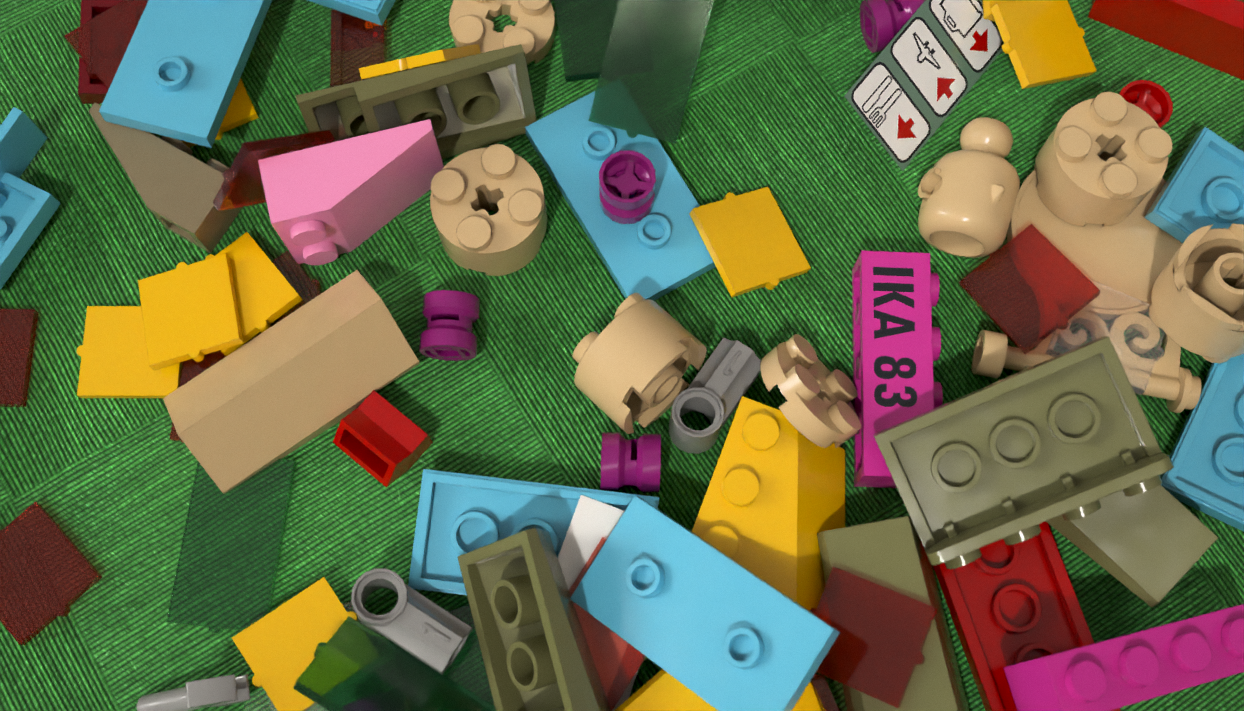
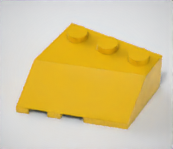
M742 396L692 532L832 626L817 533L845 527V450L840 446L835 448V443H832L827 448L814 444L787 420L781 410Z

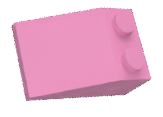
M430 119L258 160L271 224L297 264L306 263L308 265L327 264L336 260L339 254L356 249L431 189V181L434 175L444 167Z

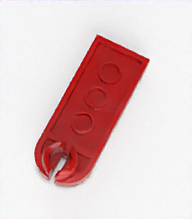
M1046 521L1039 524L1041 532L1026 541L1005 545L1004 540L1001 539L979 548L982 556L964 566L947 569L945 563L933 565L985 711H1017L1003 667L1094 643L1054 537ZM1117 708V709L1110 710V711H1121V710H1120V708Z

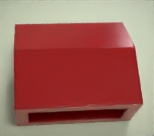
M373 390L357 409L341 419L332 443L387 488L406 473L433 442L427 433Z

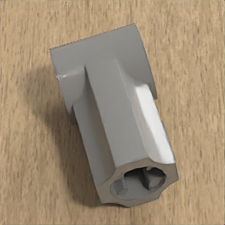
M723 337L689 387L675 398L669 420V435L672 442L680 450L699 454L709 450L716 443L720 430L740 403L741 397L745 396L761 373V360L756 356L754 350L738 340L733 341ZM688 412H700L709 419L711 425L704 430H692L683 424L681 417Z
M386 568L372 569L365 572L356 580L352 589V605L359 621L368 630L380 633L442 675L453 663L472 632V627L406 585L396 572ZM380 588L393 590L398 595V601L389 613L374 615L365 609V602L373 591Z

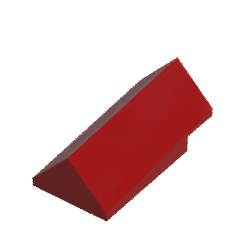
M1244 0L1092 1L1088 18L1244 80Z

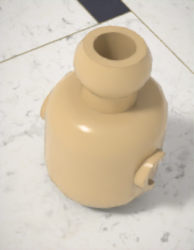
M981 117L970 121L964 126L960 135L962 150L944 155L920 181L918 196L923 200L919 210L918 229L925 241L935 249L958 257L978 258L990 255L1002 246L1020 187V179L1016 168L1004 159L1011 151L1013 135L1009 127L1003 122Z

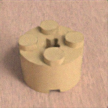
M1114 92L1100 93L1096 98L1082 101L1071 107L1062 116L1038 152L1034 166L1038 179V184L1036 185L1038 195L1044 205L1054 215L1072 225L1085 227L1087 223L1105 224L1103 227L1115 225L1126 219L1163 177L1168 164V155L1172 151L1173 143L1171 137L1158 126L1149 114L1136 105L1125 101L1121 95Z
M494 144L487 148L473 149L458 155L434 175L430 187L431 214L444 250L458 266L466 270L469 268L485 272L489 276H502L520 270L536 257L547 228V212L541 180L534 168L525 159L515 154L511 148L505 145ZM493 210L494 212H497V213H496V214H493V215H489L487 211Z
M1232 223L1228 229H1210L1213 226L1212 224L1195 230L1185 239L1159 274L1152 289V303L1149 307L1151 321L1157 327L1163 329L1179 346L1202 356L1211 363L1227 362L1232 357L1244 354L1243 224Z
M639 293L628 296L616 310L615 319L600 334L596 331L587 334L578 343L572 354V358L579 363L574 377L575 386L627 434L634 433L633 423L635 421L645 428L656 421L673 405L675 398L689 386L682 376L690 364L699 371L707 351L703 343L661 306L651 299L646 300Z

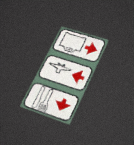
M925 0L844 97L903 171L1001 53L1004 42L996 23L984 19L982 0Z

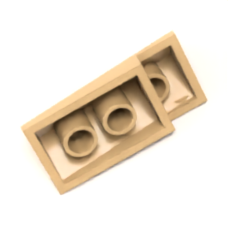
M356 270L164 397L163 400L178 436L221 492L226 495L340 422L341 419L357 409L373 390L377 392L419 365L420 362L383 300L360 272Z

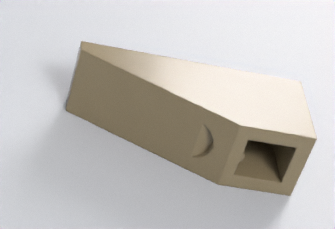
M94 103L89 110L90 115L147 208L166 229L211 254L248 201L235 183L238 176L230 168L215 159L210 158L205 164L191 156L193 151L178 139L166 136L158 138L146 131L106 122L99 112L101 105Z

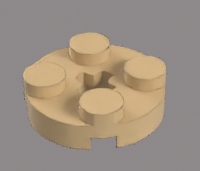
M453 0L449 13V26L456 47L479 44L481 53L521 44L528 65L533 60H535V64L541 61L547 55L554 42L556 31L555 13L550 0ZM500 15H508L511 17V20L517 23L515 26L506 25L503 32H497L494 28V22L491 20Z
M795 334L786 342L779 343L761 359V376L768 391L778 385L781 393L787 399L779 409L787 420L811 442L824 448L829 447L835 442V448H837L861 429V422L851 403L858 395L854 384L842 371L835 369L830 372L818 359L814 348L805 338Z

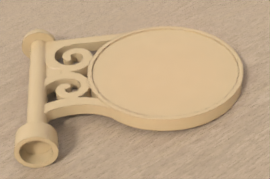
M1036 169L1026 178L1017 194L1007 230V243L1010 255L1019 274L1032 289L1037 299L1041 321L1039 338L1035 349L1027 350L1008 346L1007 334L981 330L973 351V374L998 378L1003 368L1022 371L1026 365L1035 366L1058 356L1050 354L1055 343L1067 352L1081 346L1086 338L1081 331H1078L1074 336L1069 334V326L1077 325L1081 326L1088 333L1090 342L1103 336H1109L1136 394L1167 399V408L1170 412L1181 413L1184 409L1192 410L1196 407L1201 395V379L1199 376L1192 375L1190 369L1180 367L1181 346L1175 343L1164 331L1162 347L1157 360L1145 361L1133 356H1143L1157 344L1159 338L1157 328L1151 320L1141 315L1149 312V307L1152 303V289L1157 277L1183 244L1144 218L1166 183L1163 178L1126 219L1115 225L1103 227L1105 224L1090 223L1082 227L1072 225L1058 218L1044 205L1038 195ZM1058 309H1059L1060 311H1062V312L1065 313V314L1062 315L1059 319H1058ZM1102 322L1113 323L1108 327L1106 331ZM1132 330L1140 334L1142 341L1134 339L1125 348L1122 339L1124 331Z

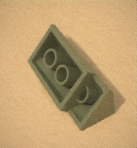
M521 44L295 95L314 147L430 119L441 158L445 159L525 134V127L537 121L525 52Z
M1026 365L1023 370L1028 369L1032 366ZM1161 485L1134 496H1125L1123 490L1101 498L1099 499L1101 504L1099 510L1076 520L1065 521L1063 515L1046 521L1151 608L1168 594L1218 539L1211 530Z
M905 516L817 533L832 626L840 631L835 643L847 711H969L933 568L911 518Z
M538 528L524 530L458 556L496 711H611L574 603L570 600L571 595L549 532Z

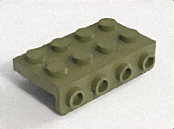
M1109 336L1093 340L873 434L931 565L945 563L947 569L958 568L977 560L982 556L979 548L1003 539L1005 545L1026 541L1041 532L1040 523L1063 515L1065 521H1071L1090 515L1101 508L1099 499L1123 490L1125 496H1134L1149 491L1162 484L1160 474L1174 468L1169 455L1163 453L1159 447Z

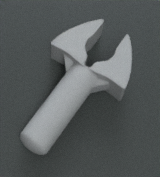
M234 674L186 682L185 687L144 695L137 702V711H192L207 707L229 706L250 700L248 674L237 677Z

